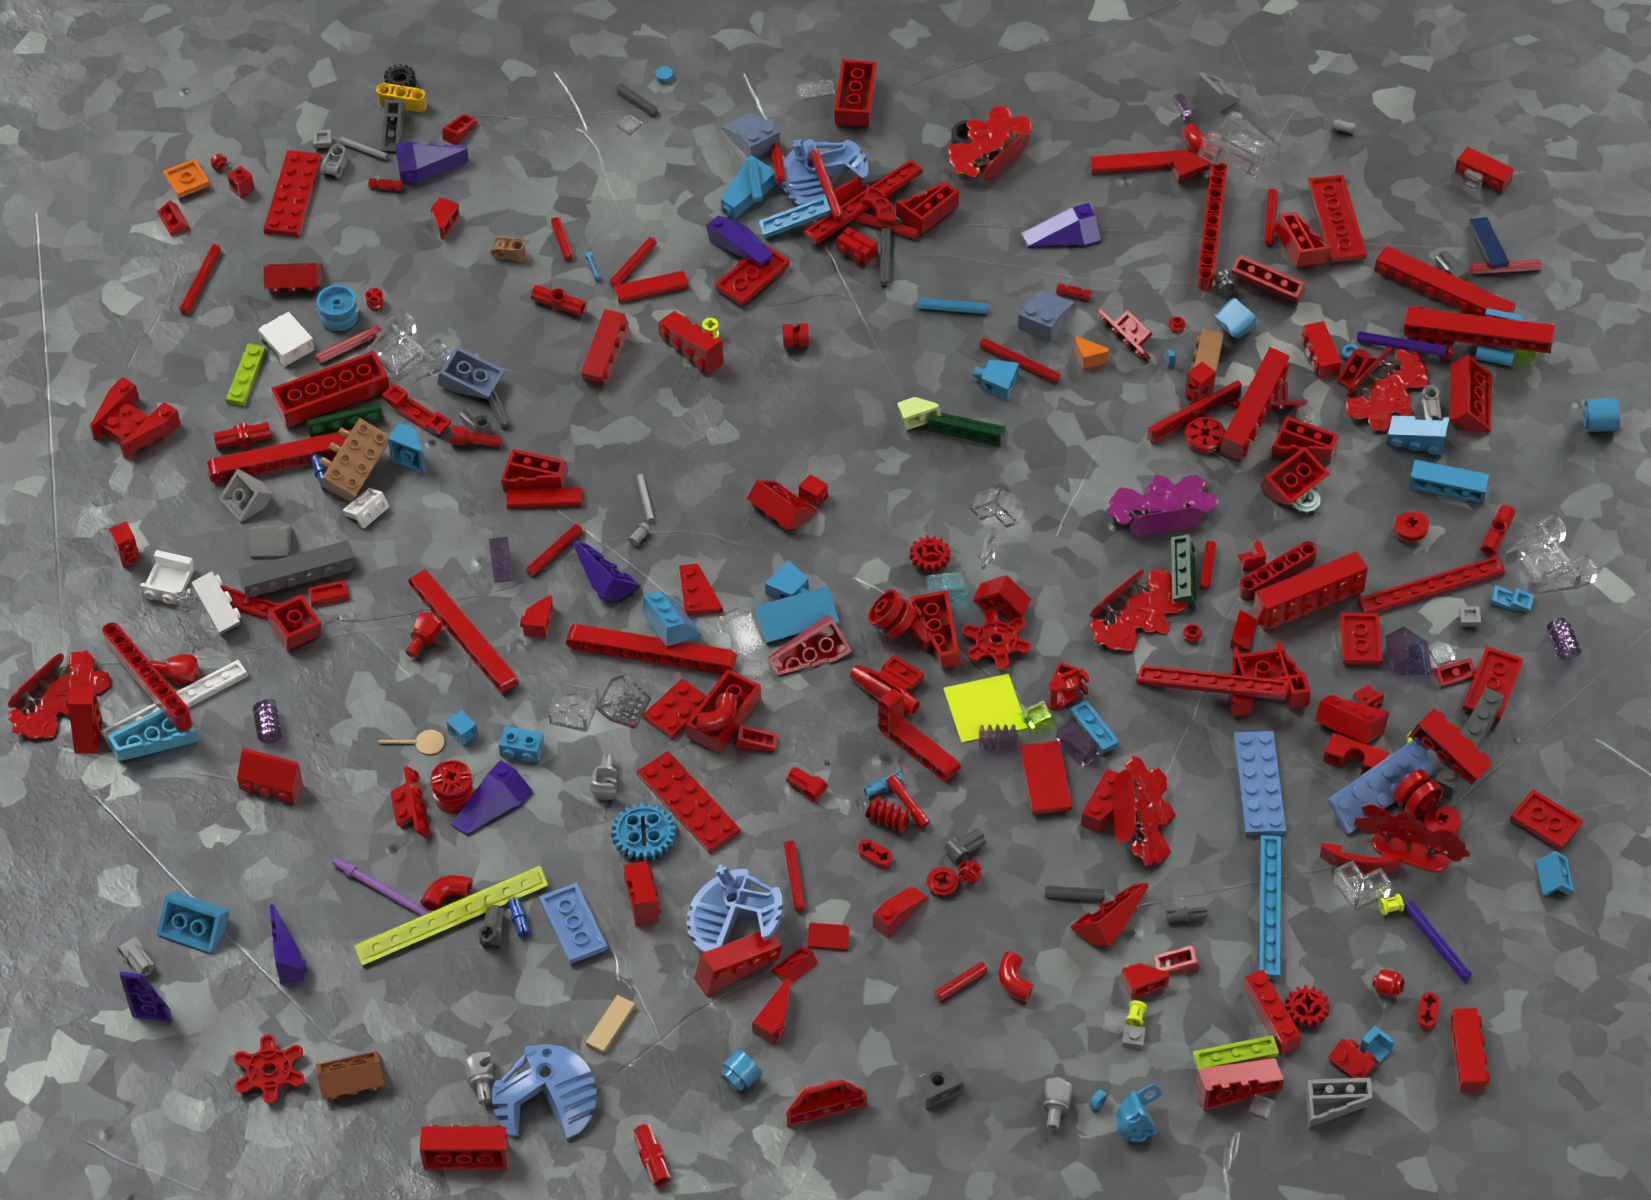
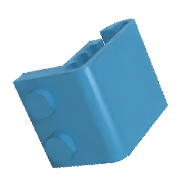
M1488 308L1485 313V317L1491 316L1522 321L1523 318L1522 315ZM1478 345L1475 359L1512 367L1516 349Z

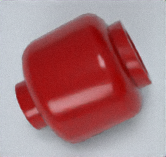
M1382 969L1378 975H1374L1372 985L1375 987L1378 995L1395 998L1403 992L1405 980L1399 972Z

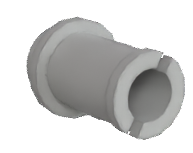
M1339 118L1334 120L1332 129L1336 130L1335 132L1342 131L1353 134L1356 123L1341 121Z
M644 522L638 524L635 532L628 538L629 542L637 547L644 537L650 534V526Z

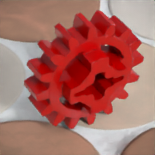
M926 535V539L923 540V538L919 537V542L914 541L913 546L910 547L912 565H917V570L923 568L924 573L928 570L934 573V569L941 571V567H947V562H950L951 549L948 548V543H943V538L936 540L934 535L930 539Z
M1304 985L1302 990L1297 986L1295 992L1290 991L1289 997H1286L1285 1008L1289 1015L1293 1017L1294 1023L1299 1022L1300 1028L1303 1024H1306L1307 1028L1310 1029L1311 1024L1318 1027L1319 1021L1325 1022V1018L1329 1015L1330 1003L1327 1002V996H1322V990L1316 992L1315 986L1308 989L1307 985Z

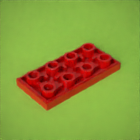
M1059 741L1020 745L1032 815L1072 810Z

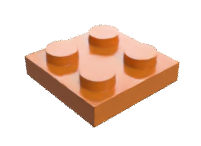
M195 158L163 171L165 179L178 199L210 186L209 179Z

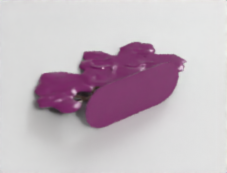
M1156 475L1153 483L1146 487L1147 493L1145 495L1133 489L1119 488L1115 492V496L1111 497L1109 501L1110 507L1107 509V515L1115 517L1116 521L1120 524H1128L1133 518H1136L1130 525L1131 533L1136 536H1146L1194 527L1202 520V511L1210 512L1214 505H1218V501L1215 495L1202 492L1206 480L1201 479L1197 475L1183 477L1176 485L1172 484L1169 478ZM1133 510H1139L1143 515H1136ZM1153 511H1161V512H1158V513H1152V514H1150V513L1153 512Z

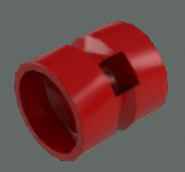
M798 323L797 326L782 324L783 348H794L795 345H798V347H809L808 323Z

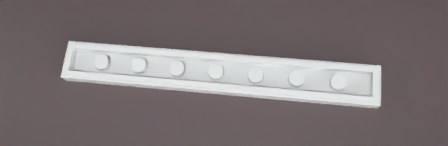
M236 660L176 693L189 708L248 677V673L240 661ZM154 703L100 731L101 735L109 746L108 735L160 710V708Z

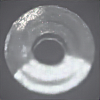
M1309 406L1300 407L1296 411V419L1305 423L1312 422L1314 419L1312 408Z

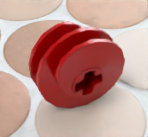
M1422 512L1402 513L1395 520L1394 533L1402 541L1409 543L1418 542L1427 535L1429 520Z
M1449 805L1432 808L1424 816V829L1428 832L1438 829H1450L1456 834L1460 825V815L1456 809Z

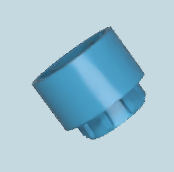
M737 1049L722 1064L723 1069L720 1074L730 1087L736 1091H741L743 1088L749 1089L762 1075V1071L748 1055Z

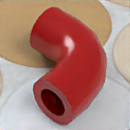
M1187 124L1183 127L1182 136L1186 144L1203 158L1212 161L1219 151V146L1204 137L1195 124Z
M722 693L717 697V708L714 711L697 712V732L718 731L727 726L735 716L737 696L732 693Z
M458 875L441 877L429 885L420 903L426 909L435 911L439 909L442 901L447 896L458 895L468 897L472 890L473 879Z
M1007 951L1004 953L998 968L1000 984L1006 993L1027 1003L1034 984L1023 980L1018 975L1019 968L1023 962L1022 958L1014 952Z

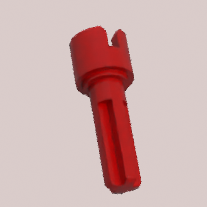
M451 426L450 432L456 433L457 437H450L449 444L464 446L466 443H473L497 448L501 447L502 437L468 432L467 427Z

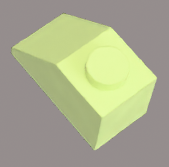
M913 397L897 403L906 430L928 423L930 414L941 416L939 405L924 399Z

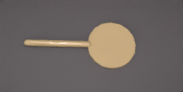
M426 730L420 733L416 740H379L378 743L416 744V748L420 753L434 755L443 749L445 741L440 732Z

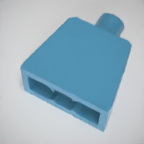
M989 360L985 369L975 367L973 377L981 379V389L1008 401L1018 376L1019 363Z
M789 560L765 582V594L776 600L808 592L809 589L808 577Z

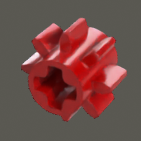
M964 860L957 868L959 872L957 874L959 876L958 879L965 885L968 882L975 884L982 876L980 872L982 870L980 868L981 865L975 860H972V862Z

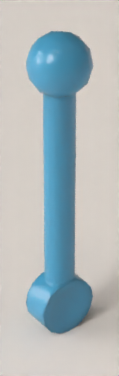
M586 252L585 258L589 260L594 273L593 278L599 280L600 274L597 273L592 261V253Z

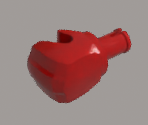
M421 612L414 623V630L410 634L413 641L405 650L409 657L416 658L422 646L429 647L431 643L433 644L438 641L436 637L442 632L443 624L436 615Z
M190 654L169 657L167 662L150 661L159 673L166 675L167 680H171V682L179 686L182 681L190 685L200 677L198 661L195 656Z

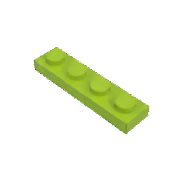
M247 344L227 394V404L245 406L265 355V346Z
M1271 1035L1193 1051L1192 1056L1198 1070L1201 1068L1275 1058L1279 1056V1051L1274 1036Z

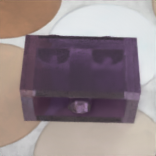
M508 537L489 539L494 583L513 581Z
M1072 720L1057 730L1056 741H1059L1060 748L1083 768L1098 757L1099 743Z

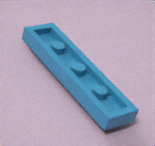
M826 196L759 220V224L764 238H768L832 213Z

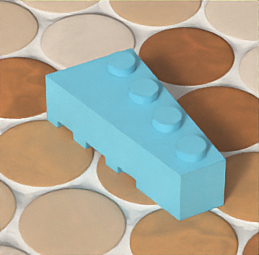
M158 710L108 735L109 747L118 762L195 743L198 742V737L193 725L188 730L180 731L175 728L161 710Z

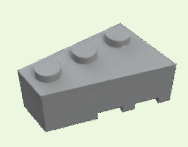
M1371 1078L1307 1080L1305 1095L1308 1128L1370 1106L1373 1098Z

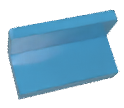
M1554 851L1536 861L1543 895L1547 896L1557 890L1567 895L1574 892L1567 857Z

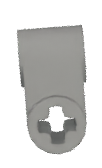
M335 144L330 148L321 164V174L334 175L335 178H340L348 161L343 145Z

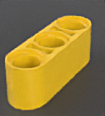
M382 83L376 87L378 103L381 106H385V99L403 100L406 105L405 110L421 112L427 107L425 92L422 89Z

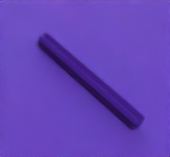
M1359 331L1357 334V341L1385 347L1391 346V348L1445 356L1447 352V347L1444 345Z
M1413 901L1406 903L1404 910L1461 980L1466 981L1470 979L1471 971Z

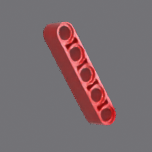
M1305 541L1244 576L1240 580L1239 597L1244 601H1251L1255 599L1256 591L1291 578L1313 565L1317 554L1316 544L1311 541Z

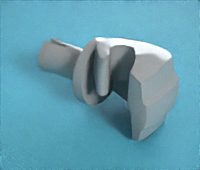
M603 753L601 765L597 766L593 771L591 792L597 799L613 800L616 799L618 786L616 780L617 770L612 767L614 755L608 753L606 758V753Z
M490 1052L474 1053L465 1060L467 1080L471 1088L477 1089L480 1105H484V1100L486 1104L492 1102L489 1086L493 1084L494 1079L493 1075H491L493 1066L490 1063Z
M1060 1077L1049 1078L1045 1081L1046 1101L1043 1108L1048 1111L1046 1128L1052 1131L1059 1130L1061 1114L1067 1113L1072 1095V1084Z

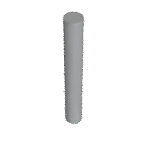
M341 137L339 143L383 160L388 159V154L344 137Z
M639 474L636 478L647 522L650 523L655 519L644 475Z

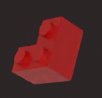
M1007 575L980 583L973 598V602L984 612L989 609H999L1010 620L1016 617H1023L1031 601V598Z

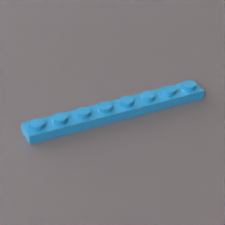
M1261 835L1259 971L1264 969L1269 979H1280L1281 836Z

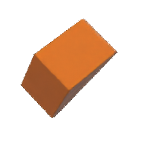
M1078 336L1075 337L1074 351L1082 369L1108 363L1109 348Z

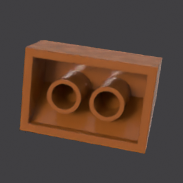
M377 1051L316 1064L322 1099L332 1100L346 1093L348 1095H355L364 1089L373 1091L384 1085Z

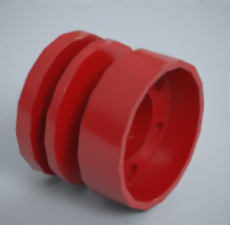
M455 760L444 761L433 769L430 780L434 803L444 812H460L474 793L471 770L466 764Z

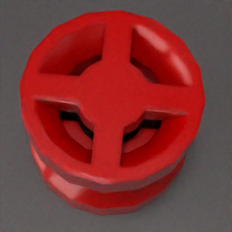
M370 288L366 291L367 308L372 311L382 309L384 307V299L381 289Z

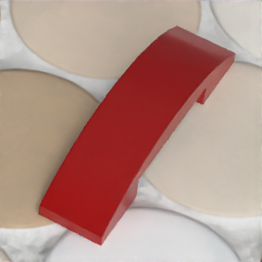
M394 383L382 394L383 399L400 415L428 432L440 435L452 423L450 419L439 412L434 414L409 398L408 392Z
M1322 843L1320 857L1348 871L1376 874L1400 869L1402 854L1382 851L1381 858L1343 853L1341 852L1342 845Z

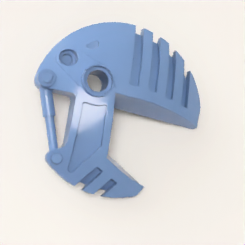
M801 139L798 141L793 140V150L783 163L786 180L782 182V186L785 187L783 188L784 192L789 194L788 198L798 206L825 196L810 152L817 150V148L841 147L820 153L829 177L851 170L865 181L869 176L868 162L866 161L865 154L861 155L862 149L849 139L845 140L844 143L814 142L812 139L804 142Z
M718 865L719 868L715 870L718 876L710 880L698 891L690 904L692 910L687 913V917L690 919V921H687V927L691 929V931L688 930V934L691 939L696 940L693 941L695 946L704 953L727 944L738 916L758 920L762 939L764 941L770 939L779 927L780 919L783 917L784 899L779 887L772 888L758 878L752 876L747 869L729 871L726 866ZM750 884L767 890L768 893L750 890Z
M541 1044L525 1047L524 1055L513 1065V1068L501 1080L494 1082L492 1104L498 1108L494 1109L496 1117H501L502 1119L498 1120L499 1124L502 1127H506L509 1136L518 1137L521 1104L543 1091L566 1140L579 1135L593 1116L592 1114L589 1115L590 1112L596 1107V1100L593 1101V1097L597 1095V1089L592 1086L595 1084L594 1077H589V1074L592 1072L588 1065L577 1054L561 1046ZM527 1061L529 1062L530 1069L506 1082ZM547 1069L551 1071L548 1077L544 1078L540 1076V1073L543 1070Z

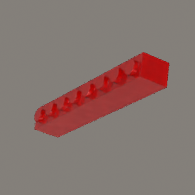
M1387 245L1376 258L1375 272L1457 308L1462 312L1485 316L1486 309L1488 308L1514 313L1515 303Z
M1408 307L1404 322V335L1549 354L1552 351L1555 325L1547 323L1541 324L1530 321L1494 318L1491 316L1485 317L1474 314L1421 309L1418 307Z

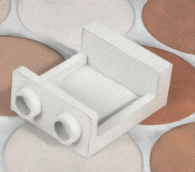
M289 312L258 329L260 340L262 342L266 341L279 355L280 363L283 367L315 350L313 338Z
M156 550L154 554V567L146 583H141L140 585L142 597L178 605L195 570L193 560L190 557Z

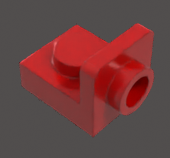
M1367 685L1353 693V698L1359 704L1380 709L1383 705L1384 694L1382 692L1377 694L1370 685Z

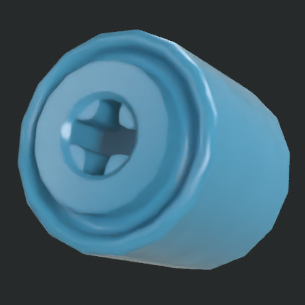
M1616 397L1585 400L1582 408V418L1588 433L1619 430L1620 409Z

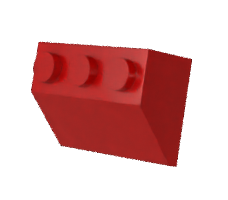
M322 263L267 264L263 266L264 288H269V291H280V288H287V291H298V287H305V290H316V287L321 286Z
M1304 446L1267 474L1259 486L1271 500L1290 505L1329 476L1330 473Z
M756 480L746 498L752 502L751 505L754 508L764 511L766 517L778 521L779 526L785 530L798 529L817 511L776 480Z
M246 748L242 749L237 774L239 789L245 792H254L263 797L276 798L282 802L295 803L303 786L299 762Z

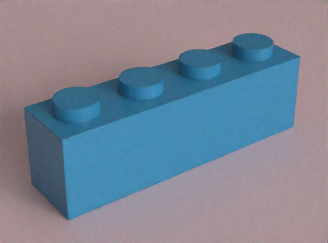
M1414 460L1409 488L1483 503L1489 475L1462 468Z

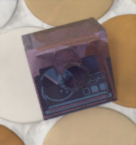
M1404 626L1385 636L1388 666L1391 670L1400 675L1432 674L1428 641Z

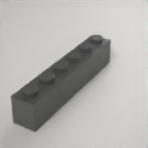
M346 540L238 569L239 582L245 598L256 597L267 592H274L282 588L293 587L297 584L311 582L319 578L330 577L334 574L356 569L355 556L349 541Z
M1487 687L1461 732L1466 739H1470L1475 744L1478 750L1496 719L1504 699L1503 694ZM1444 763L1435 781L1443 787V796L1452 799L1463 778L1451 769L1450 763Z

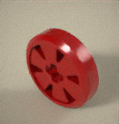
M1198 417L1186 425L1184 440L1189 448L1198 453H1213L1221 447L1225 428L1216 419Z

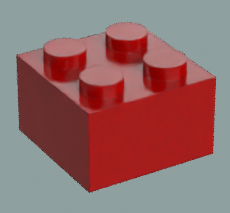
M303 595L268 610V624L287 651L321 635V622Z

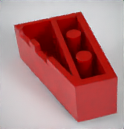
M1296 212L1279 214L1275 231L1296 268L1329 261L1333 247L1330 244H1325L1321 240L1322 236L1318 233L1315 234L1304 219Z
M1286 416L1272 446V457L1290 458L1305 446L1317 460L1331 461L1338 447L1339 434Z
M512 448L501 478L503 491H507V489L562 488L568 473L566 461Z
M1108 768L1104 772L1082 812V827L1100 833L1114 821L1113 784L1118 775L1117 772Z
M647 861L623 865L624 879L635 926L659 922L658 914L662 913L660 901H657L656 898L658 896L656 884L653 885L652 883L654 879L652 868H648Z

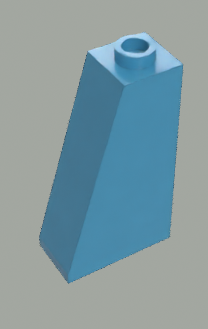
M752 155L748 156L721 198V211L734 220L755 203L752 198L747 162L748 159L755 158ZM755 158L757 160L763 196L777 184V181H775L774 170Z

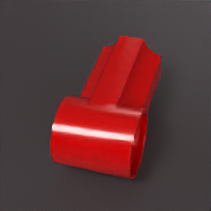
M797 767L792 768L786 778L787 783L802 791L805 798L811 802H816L828 788V784L824 779L819 776L812 777Z

